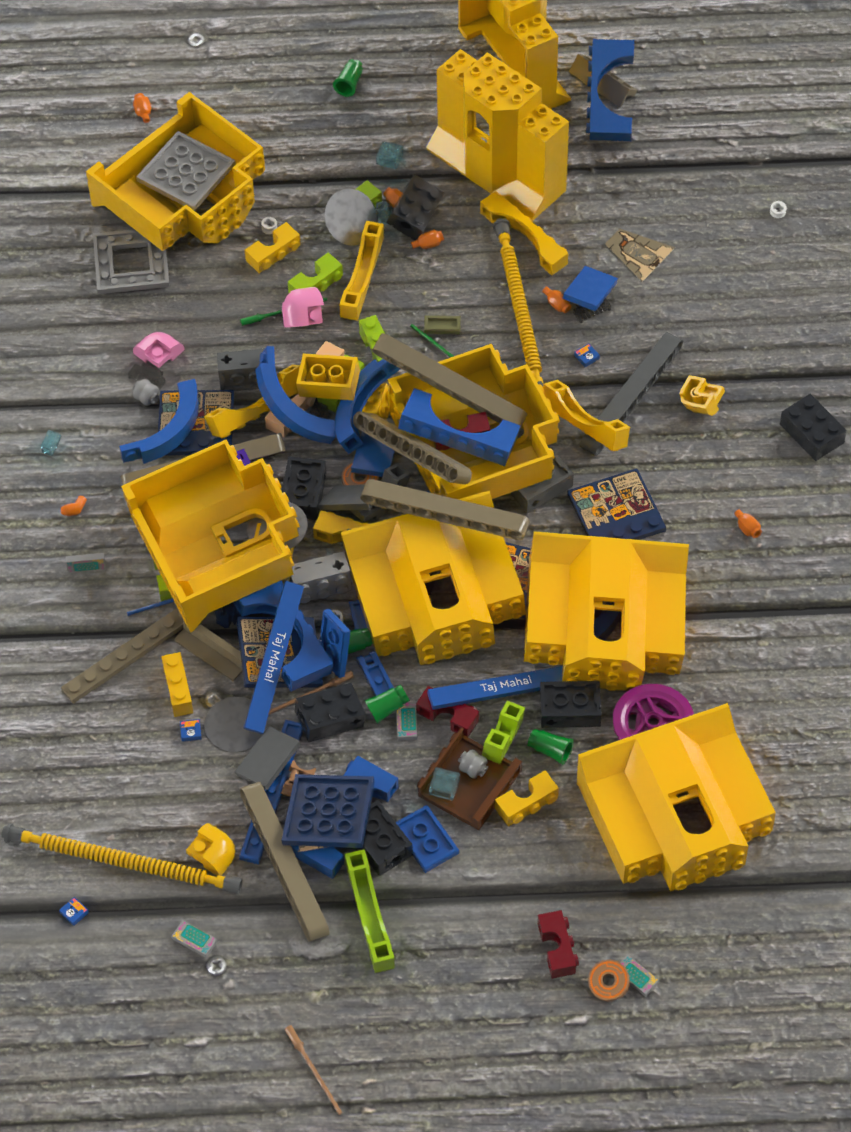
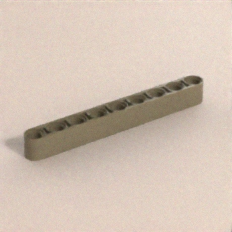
M381 334L372 349L373 353L476 411H486L487 417L498 423L506 420L522 426L527 417V413L523 409L387 334Z
M359 411L354 415L353 424L356 428L439 477L457 484L466 485L470 482L472 477L471 470L411 434L398 429L397 426L376 414Z
M281 433L233 445L236 451L244 449L250 462L286 452ZM178 460L123 474L120 476L122 485Z
M374 479L366 481L360 499L369 505L514 540L524 539L530 520L521 514Z
M256 782L241 787L240 795L307 940L311 942L328 936L329 928L291 845L282 844L283 828L262 784Z

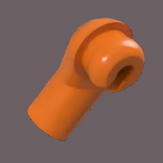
M78 496L75 503L62 506V515H79L87 499L84 496Z

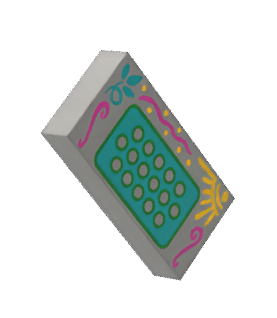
M104 553L66 556L68 572L106 569Z
M407 702L403 704V707L396 710L398 741L417 740L416 702Z
M182 920L171 936L172 940L205 958L208 957L218 942L215 937Z
M629 955L620 962L629 973L630 985L646 997L659 984L658 978Z

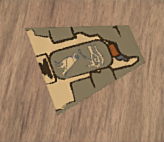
M619 229L605 243L641 282L675 248L623 229Z

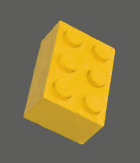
M303 354L296 382L299 397L354 401L360 374L358 358Z

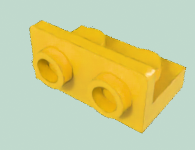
M382 383L373 392L363 407L362 412L376 414L387 421L389 415L387 383Z

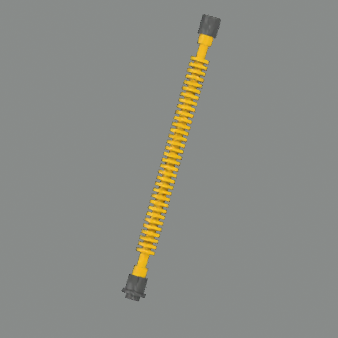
M501 218L494 222L493 229L496 231V235L503 246L500 249L522 349L526 364L530 370L535 372L538 385L541 384L543 387V378L540 377L542 366L514 247L509 244L511 236L510 222L507 219Z
M13 823L4 826L2 830V838H4L5 843L15 842L21 844L23 842L30 844L32 842L39 844L40 849L60 852L96 862L99 861L100 863L104 862L105 864L134 869L135 871L152 875H160L161 877L165 875V878L170 876V879H174L175 877V880L180 879L182 882L185 880L187 883L190 881L191 884L195 882V885H199V883L200 886H204L205 883L214 884L215 887L222 888V891L239 894L242 887V878L228 875L226 877L220 875L215 877L207 875V870L202 872V869L197 870L195 867L193 869L190 866L187 868L186 865L182 867V864L162 862L160 859L157 861L156 858L142 857V855L137 856V854L132 855L130 852L117 851V849L112 850V848L107 849V847L102 848L99 845L82 843V841L77 842V840L72 841V839L67 840L65 837L52 836V834L47 835V833H43L42 836H38L30 831H25V828L14 826Z

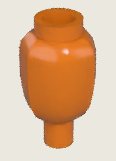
M138 93L134 96L133 107L136 114L143 119V122L148 123L150 121L151 104L148 97L144 96L143 93Z
M388 187L384 191L383 196L386 202L394 208L402 192L396 188L391 189Z
M431 230L421 234L418 240L411 242L412 248L430 249L440 245L441 241H444L442 231Z
M547 286L542 290L547 295L548 303L558 312L567 313L571 309L570 301L563 299L562 292L551 290Z
M740 509L735 511L734 515L738 518L740 530L746 536L759 537L762 533L760 523L752 515L743 513Z

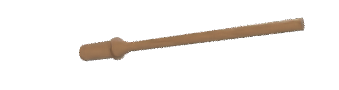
M350 670L342 678H331L327 684L301 696L319 692L328 687H337V685L354 678L353 673ZM296 698L271 709L269 715L295 703Z
M292 1025L287 1026L284 1030L293 1043L294 1048L301 1052L337 1113L341 1115V1109L304 1051L303 1042H301Z

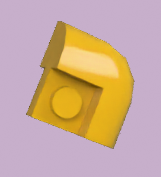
M689 375L679 394L681 402L686 409L695 413L713 416L719 410L717 405L725 390L723 386L708 384L706 378Z
M206 823L197 831L198 836L186 849V854L202 863L203 868L214 875L222 876L235 857V845L225 832L210 823Z

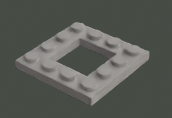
M135 229L93 234L98 294L170 287L166 249L161 251ZM148 247L150 270L114 274L113 250Z

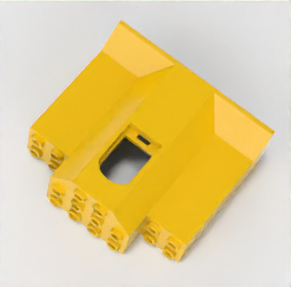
M458 0V30L466 40L482 34L504 64L542 88V104L548 108L553 109L571 101V97L557 80L558 35L546 21L547 0Z
M460 49L437 69L438 126L426 150L490 194L497 191L499 194L504 195L512 205L517 206L521 213L533 221L566 192L569 121L542 104L541 87L488 52L479 60H476ZM476 112L487 121L489 135L476 127Z
M190 92L176 101L178 113L108 168L104 169V165L101 162H97L86 171L92 206H106L161 251L171 247L174 242L185 236L188 231L204 243H219L226 239L230 233L240 228L255 202L253 180L265 171L263 147ZM177 131L234 159L236 163L232 170L206 198L214 206L202 216L189 206H183L137 182V175Z
M492 344L439 361L438 363L523 409L527 413V417L521 426L524 430L523 436L516 440L505 466L454 448L445 451L440 450L443 454L471 470L472 477L466 485L448 482L415 462L430 493L461 499L490 491L491 497L494 499L551 479L555 456L553 450L548 448V445L557 442L560 419L558 414L553 412L549 398L544 396L542 385H538L535 372L530 370L527 364L508 371L506 364L501 362L499 351L495 350ZM408 372L388 379L389 414L397 427L399 426L401 414L414 388L432 394L430 402L434 414L440 420L449 419L450 425L455 429H463L467 426V415L480 413ZM487 417L490 429L500 425V423ZM409 433L417 439L435 448L432 440Z
M227 439L121 486L130 515L190 633L198 627L208 613L294 575L292 570L294 566L291 558L292 554L288 545L285 546L284 542L299 536L297 528L300 526L296 519V511L293 506H289V499L285 492L282 493V487L278 478L274 479V472L270 464L266 465L263 458L244 466L242 460L237 458L235 447L233 445L230 446ZM253 518H260L266 522L267 528L264 533L236 546H233L226 530ZM224 536L227 543L223 544L220 537Z
M490 491L458 499L494 508ZM404 514L341 532L350 575L367 628L372 637L374 650L378 657L415 647L420 665L432 664L442 659H450L459 654H468L473 650L488 648L495 644L493 624H499L505 620L517 619L522 615H526L524 593L504 537L411 514ZM438 570L441 571L440 574H436L433 576H430L429 574L431 572H435ZM451 576L459 602L448 609L432 607L425 583Z
M534 531L528 566L524 662L563 665L562 681H600V688L610 691H629L634 687L642 685L645 672L666 673L668 675L680 674L685 655L686 570L689 544ZM603 601L614 602V605H603ZM594 609L622 611L621 638L619 640L607 642L598 639L594 635Z
M728 703L578 754L577 785L623 884L628 882L634 883L642 877L654 876L661 871L670 891L682 890L690 884L702 883L707 878L719 877L729 870H739L746 864L747 842L758 836H767L773 831L776 812L736 734ZM685 791L688 793V795L679 798L676 795ZM698 797L711 822V829L702 834L686 832L673 805Z

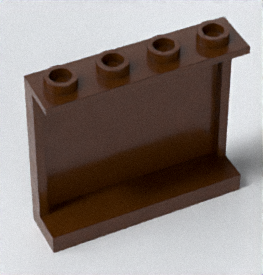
M461 727L458 733L455 732L451 736L450 744L447 748L444 747L441 750L436 763L433 762L430 765L425 778L422 777L417 784L418 796L479 831L494 811L495 799L505 794L521 773L522 761L517 758L513 761L503 758L502 762L498 764L487 759L486 766H488L485 774L482 777L471 778L467 773L460 771V762L458 760L464 751L468 752L472 749L479 755H482L484 746L465 736L464 729Z

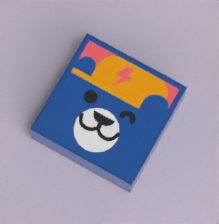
M589 343L574 352V356L584 367L600 359V355Z
M200 719L180 721L182 742L202 740Z
M75 897L59 910L60 914L73 926L89 913L88 909Z

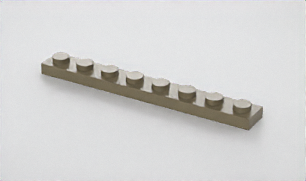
M178 608L61 687L62 692L73 704L181 631L183 629V618Z

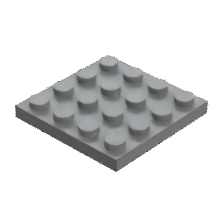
M177 131L136 178L137 182L183 206L187 205L195 211L232 170L236 163L234 159Z

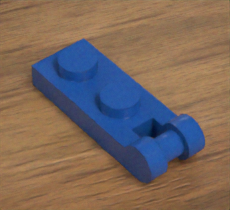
M375 651L369 652V655L364 657H356L357 663L374 696L393 687Z

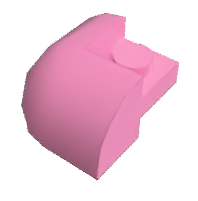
M318 288L295 289L287 295L285 301L282 302L284 327H299L323 323L321 305H324Z
M153 332L133 348V354L147 363L149 361L160 368L169 359L173 361L185 349L183 344L172 336L163 332Z

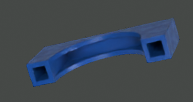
M593 39L592 46H589V56H592V61H588V71L592 72L591 76H588V87H591V92H587V102H590V107H587V118H590V123H586V134H589V140L631 141L632 118L620 116L610 111L600 100L597 87L602 77L613 68L633 64L634 40Z
M414 388L401 414L398 429L499 465H506L517 440L520 425L502 420L500 425L487 432L469 433L456 430L443 423L434 414L430 402L432 394Z
M278 581L234 601L233 604L242 617L255 613L275 615L284 584L282 581ZM300 609L297 611L293 627L300 637L301 650L295 659L283 666L281 678L290 692L331 674L334 665L332 656L326 653L322 641L316 638L312 626L307 624Z
M357 756L354 761L349 762L343 775L373 776L375 784L372 797L386 802L391 799L399 787L398 777L360 756ZM291 845L298 860L332 879L344 864L343 854L334 847L298 852L299 846Z

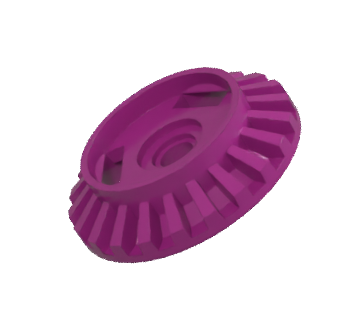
M661 684L639 685L627 691L618 700L613 712L614 732L617 734L618 740L694 715V712L688 700L671 687ZM658 707H662V708L668 710V711L671 712L673 715H669L668 713L664 712L663 710H661V709L658 708ZM632 714L637 715L635 730L629 729V717ZM656 718L659 720V723L651 725L648 723V720Z

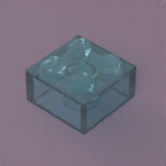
M382 141L376 156V164L397 169L404 153L403 146Z
M436 767L429 787V794L454 800L460 781V773Z

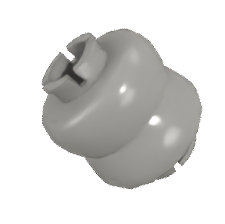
M142 379L134 384L135 387L132 388L133 397L141 401L143 405L149 406L158 401L157 398L160 397L158 386L152 384L147 379Z
M473 749L468 752L464 751L458 760L460 762V771L467 773L473 779L478 776L482 777L488 769V766H486L487 758L479 755Z

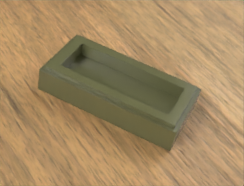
M424 316L425 334L460 335L461 316Z

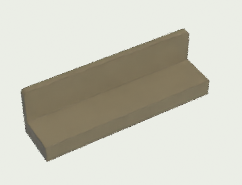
M578 54L569 73L588 85V76H591L592 72L588 71V61H592V59L587 55ZM610 71L602 77L597 87L599 94L618 107L623 105L627 96H635L637 92L635 88Z
M182 620L184 629L174 638L175 642L231 681H234L243 672L240 651L201 624L190 633L185 621Z

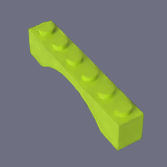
M365 849L346 853V868L374 972L378 973L395 969V959L380 913Z

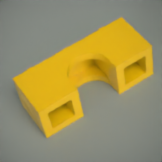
M287 222L272 231L274 245L265 246L258 240L245 249L246 262L258 273L269 269L271 265L282 260L286 255L301 246L300 234Z
M181 652L161 656L174 717L194 713Z
M546 770L529 779L528 789L532 793L531 796L520 798L513 790H510L495 799V809L508 827L512 824L520 823L527 815L535 814L544 805L552 804L557 800L559 787Z

